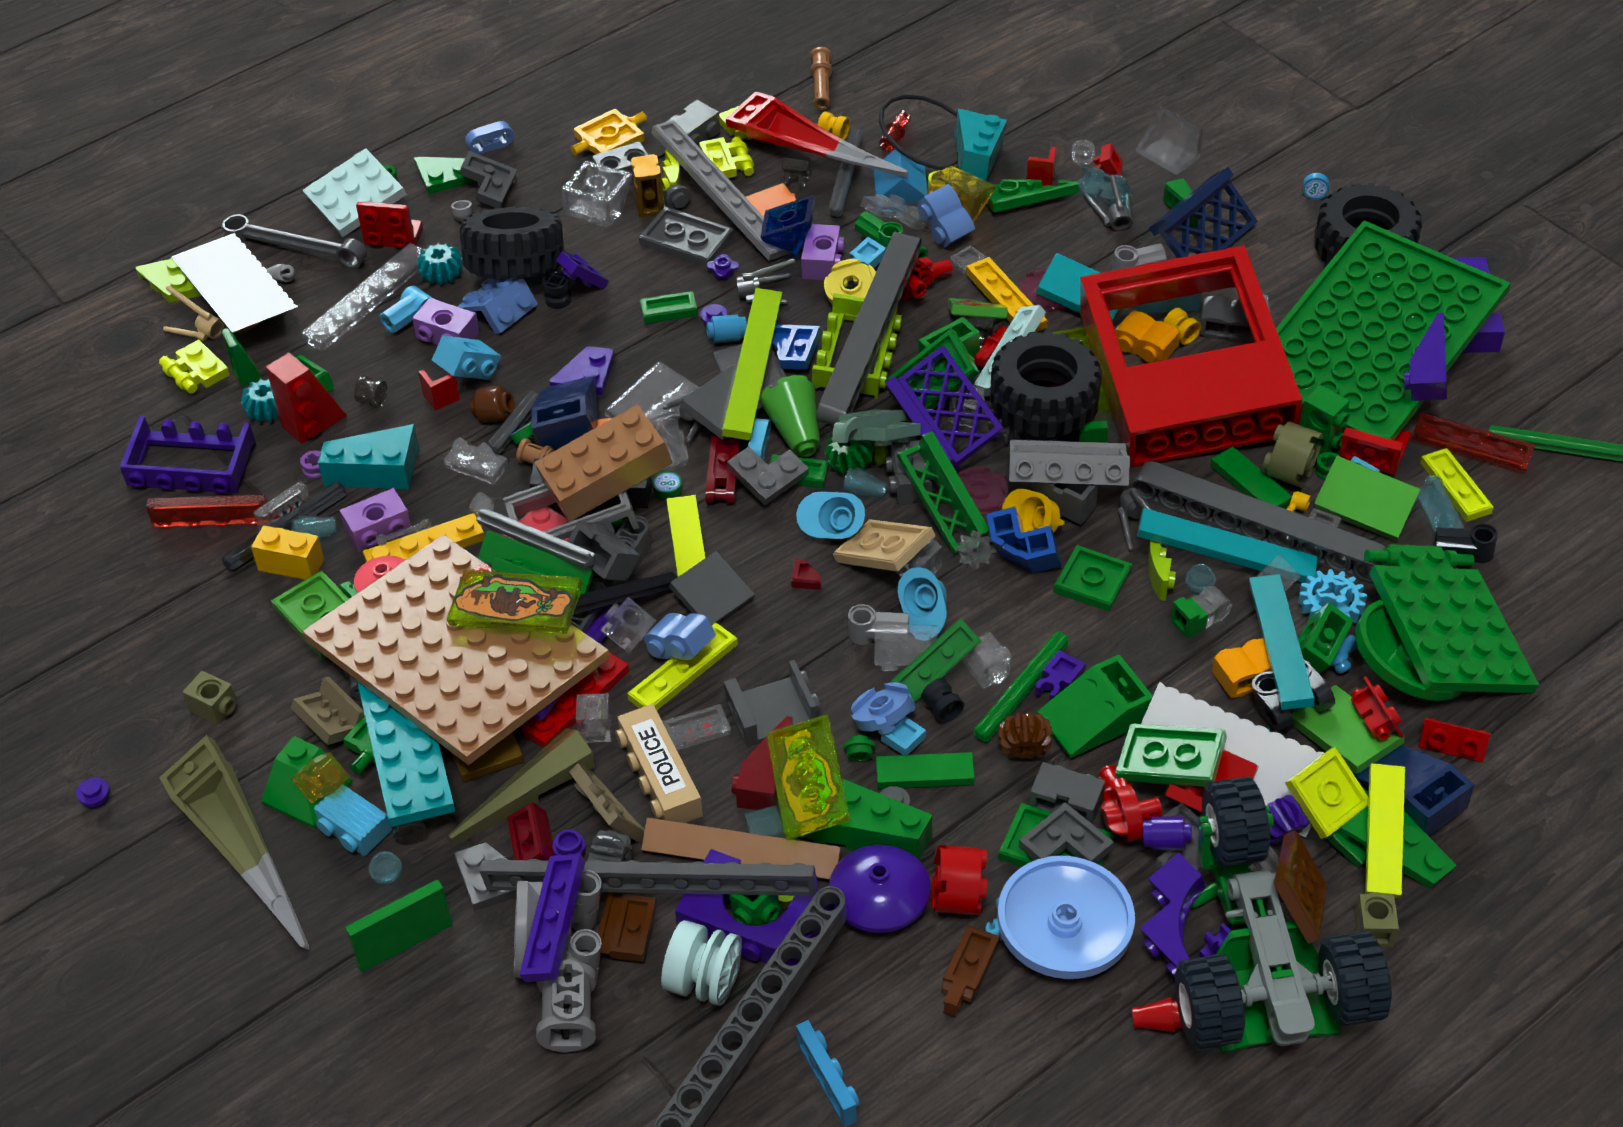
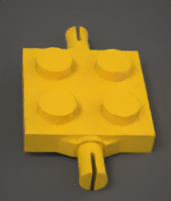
M616 109L604 113L574 128V136L580 142L570 147L571 152L574 156H577L588 150L597 155L638 141L641 143L645 141L644 133L636 126L646 122L647 117L643 111L632 117L622 115Z

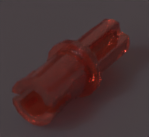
M904 110L896 116L893 122L888 123L886 127L889 135L896 143L904 137L905 129L911 121V115L907 114ZM883 135L879 141L880 148L886 152L893 151L894 147Z

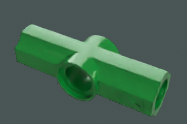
M867 211L860 214L855 223V231L866 238L873 239L886 248L894 232L903 233V228L899 223L884 222ZM921 245L918 258L927 257L928 249Z

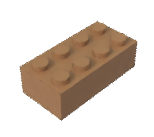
M638 404L534 462L545 486L569 522L673 464L665 441Z

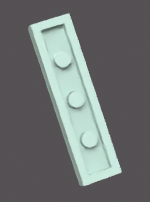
M1040 305L1019 308L973 385L981 397L990 396L992 364L996 353L1001 350V347L1008 341L1012 342V339L1019 335L1027 336L1029 332H1035L1039 328L1040 322L1046 313Z

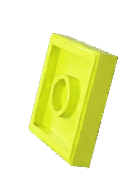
M1336 747L1326 751L1285 782L1321 839L1330 836L1368 806L1367 794Z

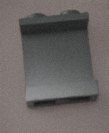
M795 660L789 661V678L742 692L736 678L724 681L725 701L746 747L761 743L786 716L793 717V733L817 725V712L821 710L818 697L815 693H810L807 674L804 670H799Z

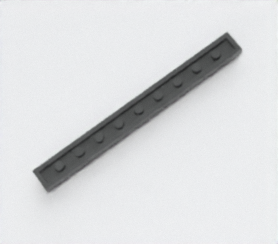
M503 858L482 860L479 871L487 890L516 891L517 881L543 882L548 861L538 859L507 860ZM594 860L592 862L586 861L584 870H591L601 878V892L815 896L818 892L815 866L803 863L779 865L771 863L738 864L736 862L716 864L699 861L693 863H672L669 861L654 863L634 860L626 862Z

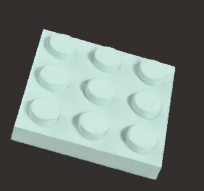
M366 148L302 190L306 198L342 238L360 226L356 208L358 201L393 204L407 195L398 181Z

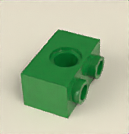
M1329 602L1309 617L1298 638L1303 659L1308 661L1319 674L1331 666L1354 621Z

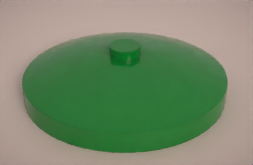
M1382 599L1372 603L1365 609L1357 622L1355 639L1362 657L1379 677L1406 694L1426 700H1450L1463 693L1457 691H1426Z

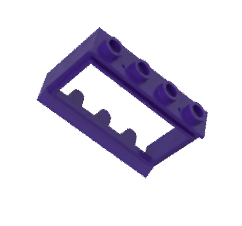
M139 416L120 465V470L127 486L238 494V486L252 446L256 444L250 423L243 424L239 437H232L229 426L225 423H220L216 430V436L205 435L201 423L197 421L191 422L188 429L189 434L178 433L174 422L169 419L163 421L161 426L162 432L150 431L146 417ZM150 444L234 450L227 471L142 465Z

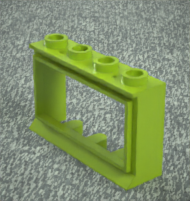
M833 294L832 313L829 312L827 331H823L822 350H818L816 365H813L812 381L816 389L819 387L826 388L834 368H831V363L843 320L855 321L865 298ZM898 306L881 343L873 374H868L861 390L862 394L874 395L875 399H878L880 388L885 389L886 387L885 382H887L888 372H885V369L891 368L893 353L890 350H895L897 343L895 331H900L902 315H898Z

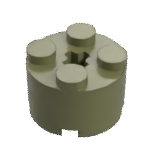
M1290 421L1285 426L1279 424L1273 436V441H1276L1272 453H1267L1262 468L1267 470L1269 477L1303 488L1306 483L1300 481L1303 476L1310 477L1321 449V446L1316 445L1317 438L1323 440V433Z

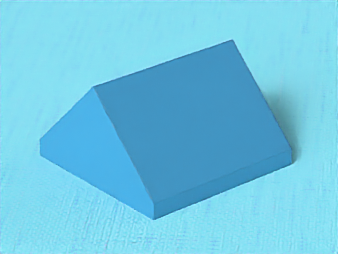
M896 149L883 160L906 169L908 177L873 169L876 204L918 203L924 196L928 195L925 166L915 163Z

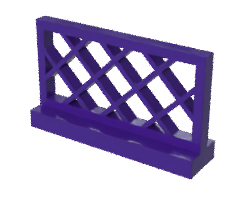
M944 345L899 379L893 376L885 382L913 423L921 424L922 436L933 431L956 472L962 469L961 463L1005 431ZM945 356L948 360L946 371H933L934 363ZM916 376H925L923 389H912L908 382ZM931 377L944 378L941 391L929 390ZM950 378L963 381L960 393L947 392ZM927 396L940 397L937 410L925 408ZM946 397L959 398L956 412L943 411ZM965 399L977 401L975 413L962 412ZM942 416L955 417L952 431L940 429ZM961 418L974 419L971 433L958 432ZM980 420L992 421L995 426L986 434L977 433ZM956 438H970L968 447L958 454L954 449Z

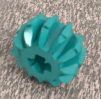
M438 242L435 246L428 245L427 249L420 250V255L417 258V268L420 271V276L423 281H429L431 285L440 283L442 286L444 282L452 283L453 278H459L460 272L463 270L460 252L457 247H451L449 243L440 245Z
M260 378V381L257 383L250 382L249 388L243 389V397H241L242 408L249 419L257 420L259 424L265 420L272 423V419H279L269 379L263 381Z

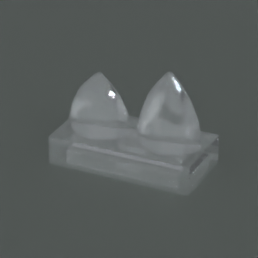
M461 437L453 441L451 451L443 459L446 468L493 485L509 466L508 459L495 454L485 442L475 447L469 445Z

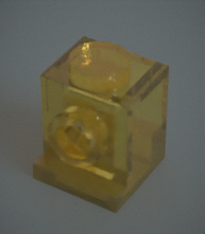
M329 752L312 758L291 780L310 803H314L318 798L333 794L350 776Z

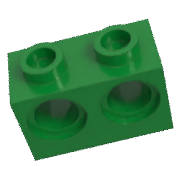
M1319 385L1304 400L1300 420L1301 426L1323 433V440L1317 438L1316 445L1321 446L1319 454L1331 452L1334 448L1339 449L1341 447L1344 427L1350 417V414L1347 413L1350 400L1322 385Z

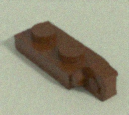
M969 925L967 926L943 977L941 992L947 994L943 1002L945 1004L943 1013L956 1017L963 1000L971 1002L973 996H976L999 946L1000 936Z

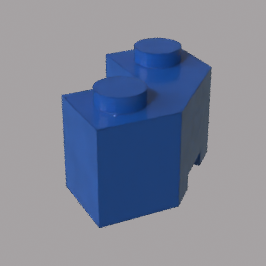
M1016 507L986 514L991 540L998 555L1032 574L1062 567L1057 541L1050 526L1024 532Z

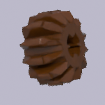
M1030 711L1026 714L1017 712L1016 716H1007L1005 721L1000 723V729L998 730L999 745L1002 753L1008 754L1009 758L1019 757L1021 761L1025 758L1034 760L1035 756H1044L1046 751L1051 749V743L1053 742L1052 727L1050 726V721L1043 718L1042 714L1032 715Z

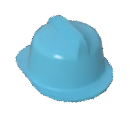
M815 492L806 496L799 504L796 512L797 523L803 532L812 537L827 539L850 538L863 526L865 507L862 501L854 494Z
M922 567L911 568L899 580L897 590L903 613H909V631L917 638L930 639L938 635L945 626L947 618L946 588L936 578L935 574L928 569Z

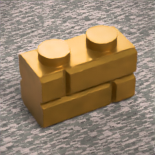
M657 155L633 157L631 164L639 217L656 216L664 208L661 171Z

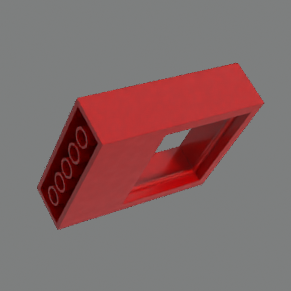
M1245 245L1080 277V314L1091 349L1101 364V381L1121 443H1126V453L1130 456V468L1142 466L1150 461L1158 463L1229 449L1232 446L1235 448L1271 441L1279 424L1285 426L1289 421L1300 424L1303 399ZM1231 287L1236 288L1255 343L1131 367L1126 366L1109 311Z

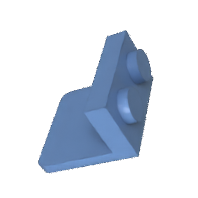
M501 278L485 280L481 284V289L464 296L462 299L464 302L458 307L469 311H482L494 334H499L538 303L524 279L511 278L509 280H502Z

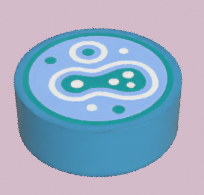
M1321 173L1309 174L1303 181L1304 195L1313 200L1324 198L1329 192V179Z

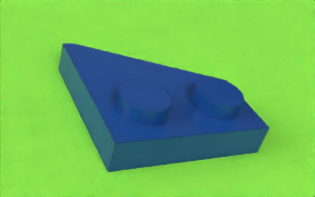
M776 324L772 342L782 369H808L821 337L820 326Z

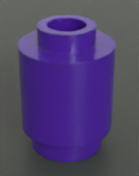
M1184 816L1152 817V820H1144V846L1153 847V850H1186V843H1192V824L1185 823Z

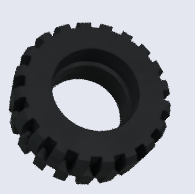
M1355 183L1351 187L1346 185L1339 188L1337 192H1332L1321 203L1314 235V246L1322 261L1326 260L1325 263L1328 265L1363 221L1418 243L1422 228L1421 214L1409 197L1405 198L1402 192L1398 190L1393 191L1389 186H1375V183H1367V185Z
M530 207L493 208V210H483L478 214H471L470 217L464 219L460 226L462 263L471 274H476L479 277L485 276L489 279H524V277H537L540 274L550 273L551 270H556L560 266L556 259L561 252H564L562 222L551 211Z
M1037 331L1029 332L1024 337L1019 335L1012 339V342L1008 341L1002 346L1001 350L994 357L990 385L991 404L995 413L1002 417L1001 420L1008 426L1013 425L1014 429L1021 433L1026 431L1030 433V436L1036 437L1039 434L1046 435V437H1055L1056 434L1060 433L1062 436L1070 434L1072 429L1078 430L1085 425V422L1090 421L1098 408L1102 378L1101 364L1088 346L1084 347L1082 341L1076 338L1070 339L1067 334L1060 333V335L1052 334V331H1044V333L1037 334ZM1045 380L1058 383L1061 386L1040 387L1029 382Z

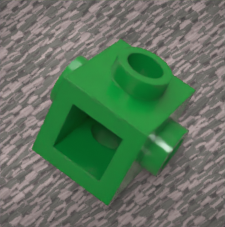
M729 894L734 919L745 925L761 926L772 923L777 919L781 911L778 895Z

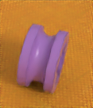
M309 451L301 457L300 463L303 474L306 477L312 479L321 477L318 465L321 451Z

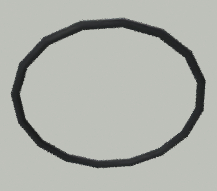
M902 94L889 98L880 107L879 125L885 138L899 153L917 164L934 170H959L958 165L941 166L916 158L895 142L889 135L883 122L884 110L892 102L902 99L923 100L942 107L956 117L957 111L943 102L923 95Z

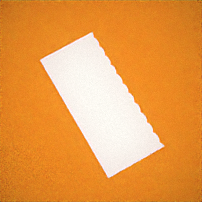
M235 233L172 256L173 260L231 332L298 307L293 304L292 299L288 298L287 293L283 292L282 287L277 285L272 276L266 273L267 270L261 267V263L256 261V257L251 255V251L246 249V245L241 243L240 238L236 237Z
M1159 682L1141 723L1143 725L1225 730L1227 739L1224 750L1259 766L1254 781L1262 793L1265 806L1277 798L1292 795L1285 782L1324 754V752H1315L1310 746L1300 745L1294 739H1285L1280 733L1269 732L1264 726H1255L1254 723L1247 719H1239L1233 713H1225L1219 707L1209 706L1203 700H1195L1189 694H1180L1177 689L1165 687L1161 682ZM1309 823L1308 826L1298 834L1303 837H1307L1308 832L1311 828V824Z

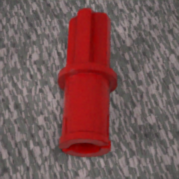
M1000 326L991 337L984 340L982 348L974 355L977 367L981 366L984 368L1003 334L1006 332L1007 326Z

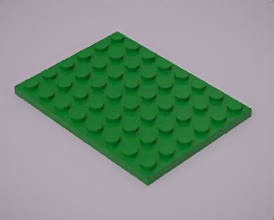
M1363 221L1276 328L1303 399L1302 408L1304 400L1319 385H1322L1350 400L1347 412L1350 414L1344 430L1348 427L1395 440L1424 402L1411 401V390H1405L1404 372H1410V359L1437 313H1444L1447 373L1508 294L1511 283L1367 221Z

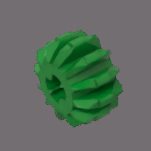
M833 438L827 439L828 446L825 447L827 460L830 467L834 471H839L842 476L847 472H851L854 475L859 469L865 471V465L873 463L872 456L875 455V448L871 440H848L847 443L833 442Z

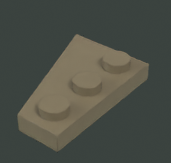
M577 763L569 771L576 781L574 785L576 789L590 799L593 803V808L614 831L628 835L640 843L643 840L645 829L594 772Z

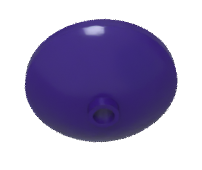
M868 845L850 852L835 866L829 886L839 888L845 896L847 919L845 922L857 929L874 933L892 932L910 925L923 913L930 897V880L924 865L910 852L891 845ZM876 874H883V876H880V877L875 876V875H876ZM832 904L834 909L838 907V905Z

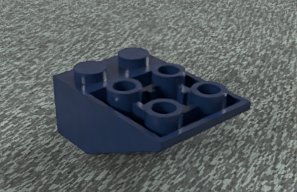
M592 375L541 389L532 407V430L542 447L547 445L553 449L562 447L597 427L596 376Z
M1401 745L1374 763L1405 767L1404 811L1428 836L1469 806L1475 784L1448 762ZM1368 767L1359 774H1353L1360 785L1369 793Z

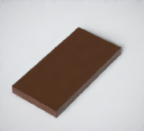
M1294 830L1284 835L1274 886L1307 943L1310 944L1320 938L1328 885L1298 832Z

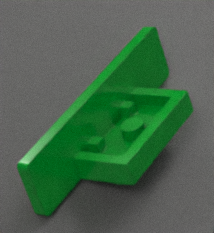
M492 531L485 533L478 556L480 560L492 564L491 569L501 572L503 577L528 579L544 590L547 588H558L574 595L588 592L594 570L591 568L581 567L536 547Z

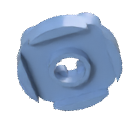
M898 682L884 684L886 688L884 690L876 692L872 688L859 696L851 707L853 712L851 716L857 728L862 731H878L879 734H887L893 731L896 723L916 708L907 686Z

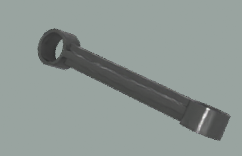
M241 214L231 215L222 223L225 236L235 233L236 237L240 238L241 243L248 239L336 257L342 265L350 269L358 268L367 256L365 246L353 238L346 239L342 244L251 225L248 218Z

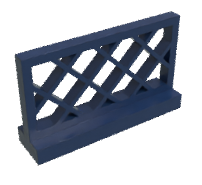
M1229 167L1213 174L1148 227L1154 236L1160 233L1176 258L1187 257L1189 252L1200 254L1226 249L1258 222L1230 181L1234 174ZM1223 189L1230 196V203L1221 201ZM1206 203L1214 205V216L1205 214ZM1221 207L1230 210L1229 220L1221 219ZM1237 212L1243 215L1247 221L1246 224L1236 223ZM1190 216L1198 218V230L1189 227ZM1205 221L1214 223L1213 234L1205 232ZM1221 225L1229 227V238L1220 236ZM1173 230L1182 232V243L1175 240L1171 234ZM1189 234L1198 236V247L1189 245ZM1205 238L1213 240V251L1205 250Z

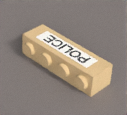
M650 704L617 716L619 730L615 731L618 744L621 749L626 747L629 766L632 772L638 771L640 775L638 782L644 796L649 794L652 799L650 806L655 819L661 818L662 820L686 823L702 817L701 797L654 705Z

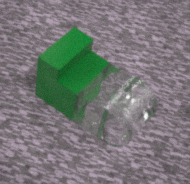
M1210 586L1199 595H1195L1187 600L1184 597L1175 600L1172 607L1171 622L1189 639L1225 618L1232 609V602L1216 586ZM1184 618L1187 620L1186 625L1182 621Z

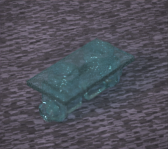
M1082 166L1081 169L1085 176L1077 181L1080 192L1097 197L1100 190L1103 189L1100 198L1116 203L1110 180L1111 175L1105 174L1096 167L1090 169ZM1114 175L1123 203L1126 199V194L1132 196L1133 193L1128 185V181L1124 177Z
M1436 475L1428 476L1425 479L1424 488H1420L1417 498L1434 533H1436V527L1464 529L1458 513L1442 485L1441 478L1436 477Z

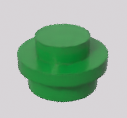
M864 735L852 736L843 745L844 752L847 753V758L851 761H867L873 757V752L876 749L875 742L869 740Z

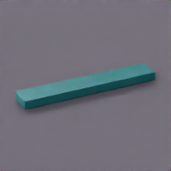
M1143 508L1141 512L1137 537L1270 574H1280L1281 577L1306 583L1308 575L1315 578L1317 556L1146 508Z
M1280 574L1249 578V586L1281 709L1314 706V695Z

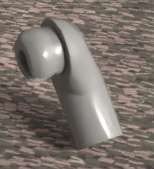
M276 264L266 269V273H269L272 279L278 282L288 283L296 277V272L291 265Z

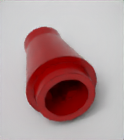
M1172 997L1144 1006L1132 1007L1134 1029L1144 1028L1176 1033V1029H1183L1177 1001H1173Z

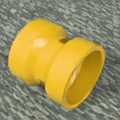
M824 111L817 125L845 141L850 128V119L845 116L835 117L832 113Z
M1179 307L1171 310L1163 321L1173 325L1180 331L1179 342L1183 345L1192 343L1201 331V323L1194 318H1188L1187 313Z

